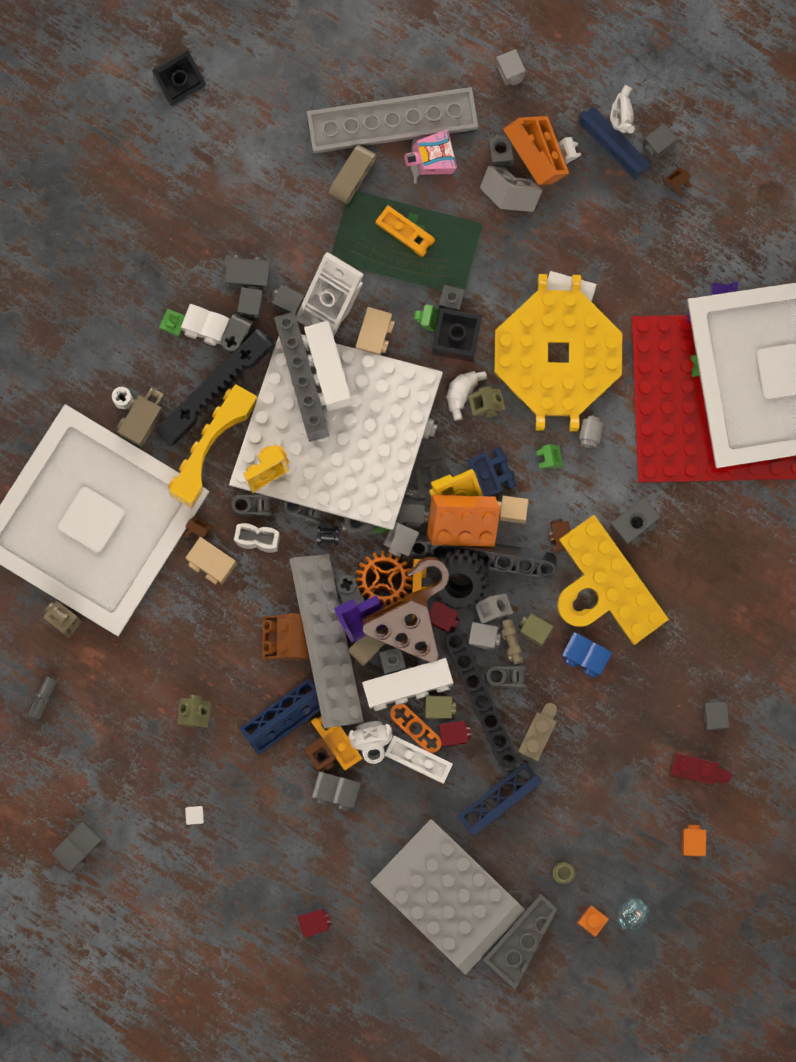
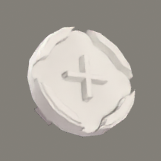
M371 721L356 726L357 730L355 731L352 729L348 736L351 746L362 750L363 757L368 763L376 764L381 762L385 756L384 746L392 740L393 736L390 725H382V722ZM377 749L380 751L375 756L368 754L369 750Z

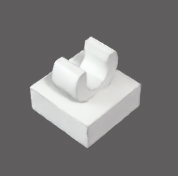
M572 137L564 138L558 142L566 164L581 156V153H576L575 147L578 146V143L573 142Z

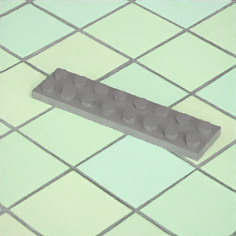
M472 87L307 111L313 153L354 148L358 144L368 146L428 137L444 130H448L450 134L478 129Z
M326 554L289 559L324 729L362 723L364 721L350 653L348 652L347 638L334 608L340 605L330 556Z

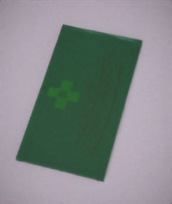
M356 191L351 201L345 204L331 254L353 268L442 291L444 285L465 290L483 224ZM387 206L396 210L435 239L432 246H428L427 252L423 257L417 255L408 246L375 224V221ZM417 237V239L414 242L420 244L422 242V239L420 237Z

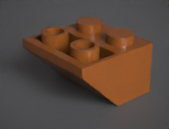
M289 613L263 617L262 660L310 659L301 614Z

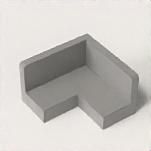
M488 166L480 189L500 209L533 212L542 193V189L532 179L515 178L505 167Z

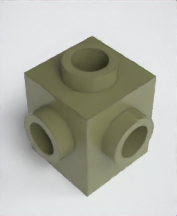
M486 386L468 395L473 416L493 418L498 416V412L505 410L501 389H492L491 386Z
M190 695L189 699L181 698L177 724L208 728L211 702L202 700L203 696Z

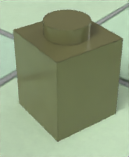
M532 613L529 617L524 616L518 626L521 628L519 633L521 636L542 647L553 628L552 625Z
M426 696L425 720H451L452 715H456V702H452V697Z

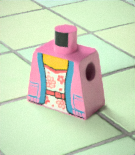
M448 130L416 141L413 146L414 152L404 155L406 165H417L421 175L453 174L457 169Z

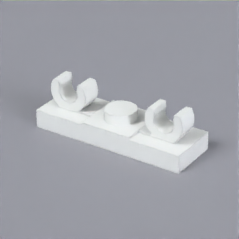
M393 736L385 753L386 757L444 784L453 765L396 736Z

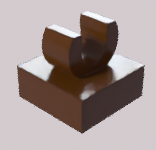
M677 168L662 180L666 187L673 189L675 193L680 195L682 194L680 190L682 184L687 188L691 187L688 181L691 175L682 168Z
M194 516L188 520L185 526L189 529L186 531L185 537L188 538L192 532L195 533L197 538L194 543H196L200 537L204 538L213 527L197 516Z

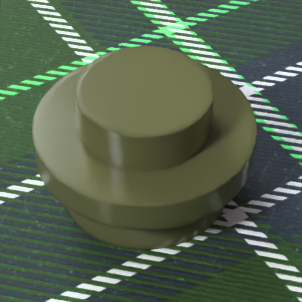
M562 862L554 867L553 877L559 884H568L574 879L575 871L569 863Z

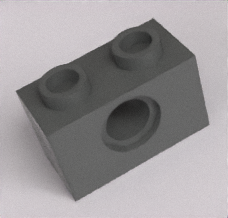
M644 497L611 523L610 528L625 546L630 543L634 546L643 538L641 536L642 533L646 530L650 533L659 525L657 521L661 516ZM639 519L642 522V527L634 528L631 525V520Z

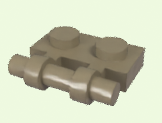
M512 620L502 621L503 628L500 629L503 641H507L509 649H506L508 661H513L514 666L523 664V658L516 637L515 627Z

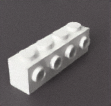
M329 320L304 327L306 335H302L305 348L310 347L311 354H308L311 367L315 366L317 372L313 374L316 386H321L322 393H319L321 405H326L328 412L353 405Z
M444 658L362 682L369 708L379 711L388 708L387 704L395 702L396 705L406 703L408 698L413 696L420 699L429 696L428 692L437 690V693L450 690L449 686L453 685V680L447 660Z

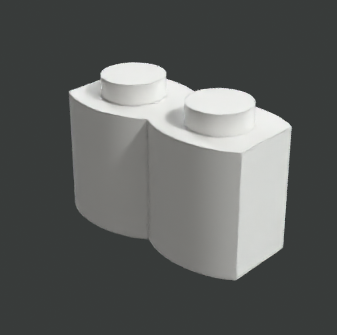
M190 304L181 329L187 337L196 339V337L204 338V342L212 346H216V343L222 345L221 340L230 318Z
M242 523L236 526L234 541L238 546L245 549L257 547L261 551L272 553L278 551L280 533L273 528H257L254 525Z

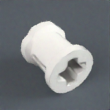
M118 387L112 393V399L116 407L124 410L128 409L133 400L130 391L125 387ZM119 396H124L126 398V401L123 402L122 400H120Z

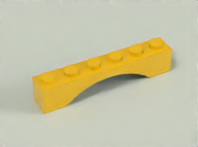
M236 384L232 389L229 388L223 397V400H225L223 405L215 409L212 415L214 419L210 425L208 423L205 425L201 433L203 437L200 442L196 441L190 450L192 455L188 460L185 459L179 468L180 474L177 478L173 477L169 483L170 497L191 509L203 492L202 468L211 445L224 431L237 423L246 421L256 405L257 396Z

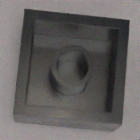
M440 308L432 355L474 362L482 315Z

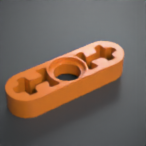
M404 704L392 707L390 711L391 719L409 737L429 753L433 754L439 751L441 748L440 737ZM403 708L405 710L404 715L408 719L410 715L413 717V719H411L407 723L406 727L402 725L403 723H405V720H403L401 717H399L398 719L395 718L396 709L402 710ZM417 722L421 724L422 731L420 734L414 735L410 732L409 727L412 723ZM426 730L429 732L426 736L430 740L434 738L437 740L435 743L437 747L435 749L433 747L428 749L426 747L428 743L424 738L422 742L418 740V738L424 735Z

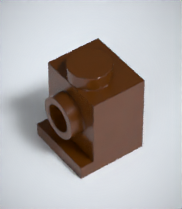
M562 519L551 521V531H548L550 543L555 544L552 547V553L566 551L559 542V539L571 531L569 521L563 522Z
M322 737L304 748L305 753L318 772L321 770L327 772L335 766L334 761L337 759ZM324 753L326 755L325 760H318V754Z

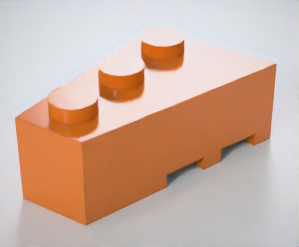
M548 116L518 118L503 128L538 185L554 184L569 174Z

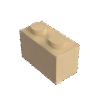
M368 307L357 340L356 349L381 355L382 352L386 353L389 344L386 338L388 333L392 334L395 321H392V314Z
M201 537L186 556V560L189 562L187 566L197 573L201 570L207 574L205 578L215 585L217 582L223 585L237 565L234 559Z

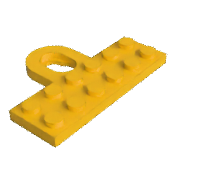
M595 515L590 516L559 539V542L583 574L567 586L558 597V613L566 623L578 627L586 626L609 611L631 643L635 645L669 620ZM585 588L593 589L598 599L596 605L591 609L574 610L573 601L577 599L578 593Z

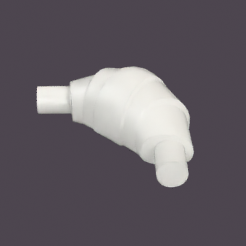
M627 85L624 86L622 92L618 94L615 102L612 104L610 120L615 130H619L622 133H633L635 130L632 125L634 114L630 98H628L632 88Z
M485 371L460 374L449 384L446 399L449 411L453 413L454 421L463 419L460 409L464 408L465 402L469 399L468 395L472 394L474 388L478 385L477 381L487 379Z

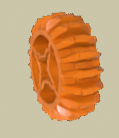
M381 551V557L378 558L377 553L374 552V560L366 556L365 560L368 564L360 562L359 566L364 570H356V574L362 577L356 578L355 581L357 584H362L358 588L359 591L364 590L361 594L363 599L367 596L370 599L376 596L373 593L374 591L385 589L391 594L390 596L383 597L377 595L384 608L387 606L386 602L392 604L395 599L397 601L402 599L400 595L404 597L409 595L404 589H412V585L406 582L413 581V577L406 576V572L411 568L403 569L406 567L407 561H403L400 564L401 556H397L394 560L392 559V553H389V557H385V551ZM386 563L394 566V568L383 571L377 565ZM372 569L376 580L368 588L366 576L369 570ZM400 572L402 583L396 591L392 584V579ZM379 574H380L381 576L384 575V577H385V575H386V576H389V577H388V584H389V586H388L387 584L384 585V583H383V584H380V583H379V582H380V576H379Z

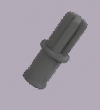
M47 676L45 677L38 694L35 693L36 698L28 712L29 716L38 720L41 718L47 703L51 702L50 697L58 681Z

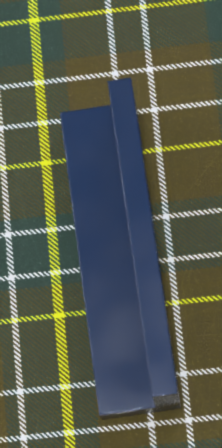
M593 106L587 112L582 111L579 114L577 123L635 180L651 167V163L618 130H615L613 125Z
M310 678L306 679L239 728L258 756L320 711L314 683ZM308 687L312 688L309 693L302 695V692ZM293 701L291 706L284 708L286 703ZM271 714H275V717L273 719H271L270 721H266L267 717H269ZM253 727H258L254 733L248 735L247 732Z
M525 762L457 817L474 837L543 781L538 775H535ZM523 769L532 777L526 784L517 783V775ZM515 776V778H514V783H513V782H508L509 780H511V779ZM504 784L514 785L513 794L510 797L500 796V788ZM516 786H522L516 791ZM498 790L497 796H492V794ZM487 798L497 799L496 808L492 811L483 810V801ZM499 799H503L504 801L499 804ZM481 803V805H480V810H479V809H474L476 806H478V805ZM470 811L480 812L479 821L471 827L464 816ZM482 813H488L482 818Z

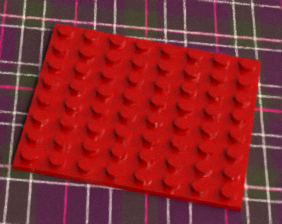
M687 315L632 316L638 483L796 479V456L716 468L700 376H692L694 364L691 361V355H696L692 325L687 322Z

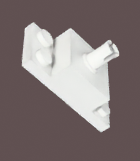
M327 252L298 311L297 321L307 327L329 320L334 337L341 322L351 310L363 284L361 279L364 274Z

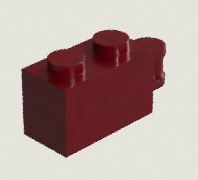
M678 753L673 755L669 772L671 777L708 786L714 785L715 782L725 784L731 779L729 771L718 768L719 763Z

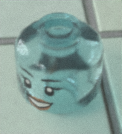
M629 898L617 909V913L620 916L617 918V921L624 929L629 927L635 931L649 920L648 913L650 910L640 898L637 900Z

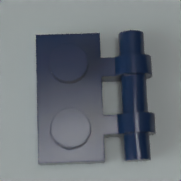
M501 447L493 450L495 458L490 459L488 453L485 452L467 459L470 469H473L476 474L483 496L492 497L502 493L501 484L505 482L508 489L516 487L515 475L510 471L507 464V456L503 454ZM499 465L503 475L497 477L493 466Z

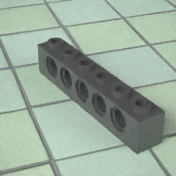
M295 312L274 317L308 440L312 442L329 437Z

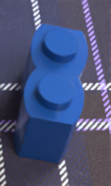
M574 632L561 657L565 659V664L573 668L577 665L584 669V674L594 678L595 676H601L612 652Z

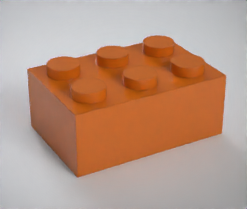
M432 495L427 535L431 545L495 547L501 509L496 497Z

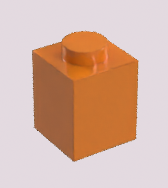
M688 825V829H682L681 856H706V830L701 829V825Z
M591 905L578 920L577 924L593 937H596L609 919Z

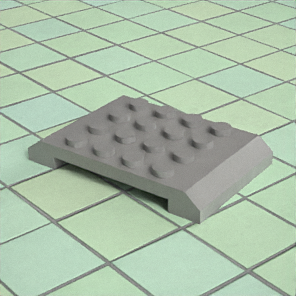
M432 819L370 882L465 975L526 911Z

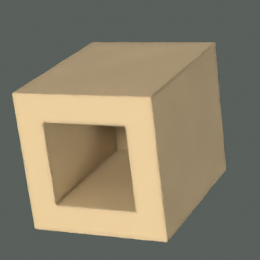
M503 496L502 502L498 501L501 508L500 521L526 522L528 499Z

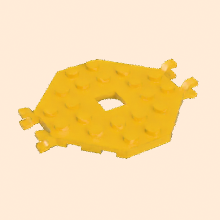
M539 274L538 291L495 330L494 374L536 415L535 431H544L545 416L570 417L569 432H578L579 416L622 375V332L581 292V275L572 276V291L547 290V274ZM548 343L569 344V363L548 362Z

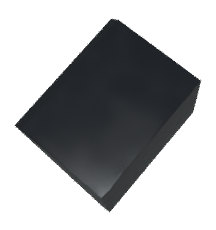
M188 49L152 70L154 81L170 105L206 85Z

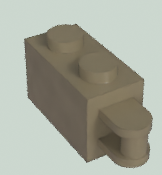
M151 387L145 398L139 395L137 400L133 399L128 407L130 412L126 418L123 417L117 426L119 435L142 448L163 413L160 405L165 394ZM151 397L157 399L155 404L149 401Z
M58 601L54 604L50 603L44 611L45 616L43 618L68 639L82 623L75 614Z
M548 703L543 708L541 714L536 713L517 754L536 763L538 762L556 724V721L553 720L557 712L555 704Z

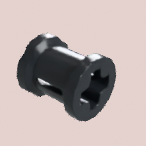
M317 526V545H321V543H334L335 546H339V526H335V528H321V526Z

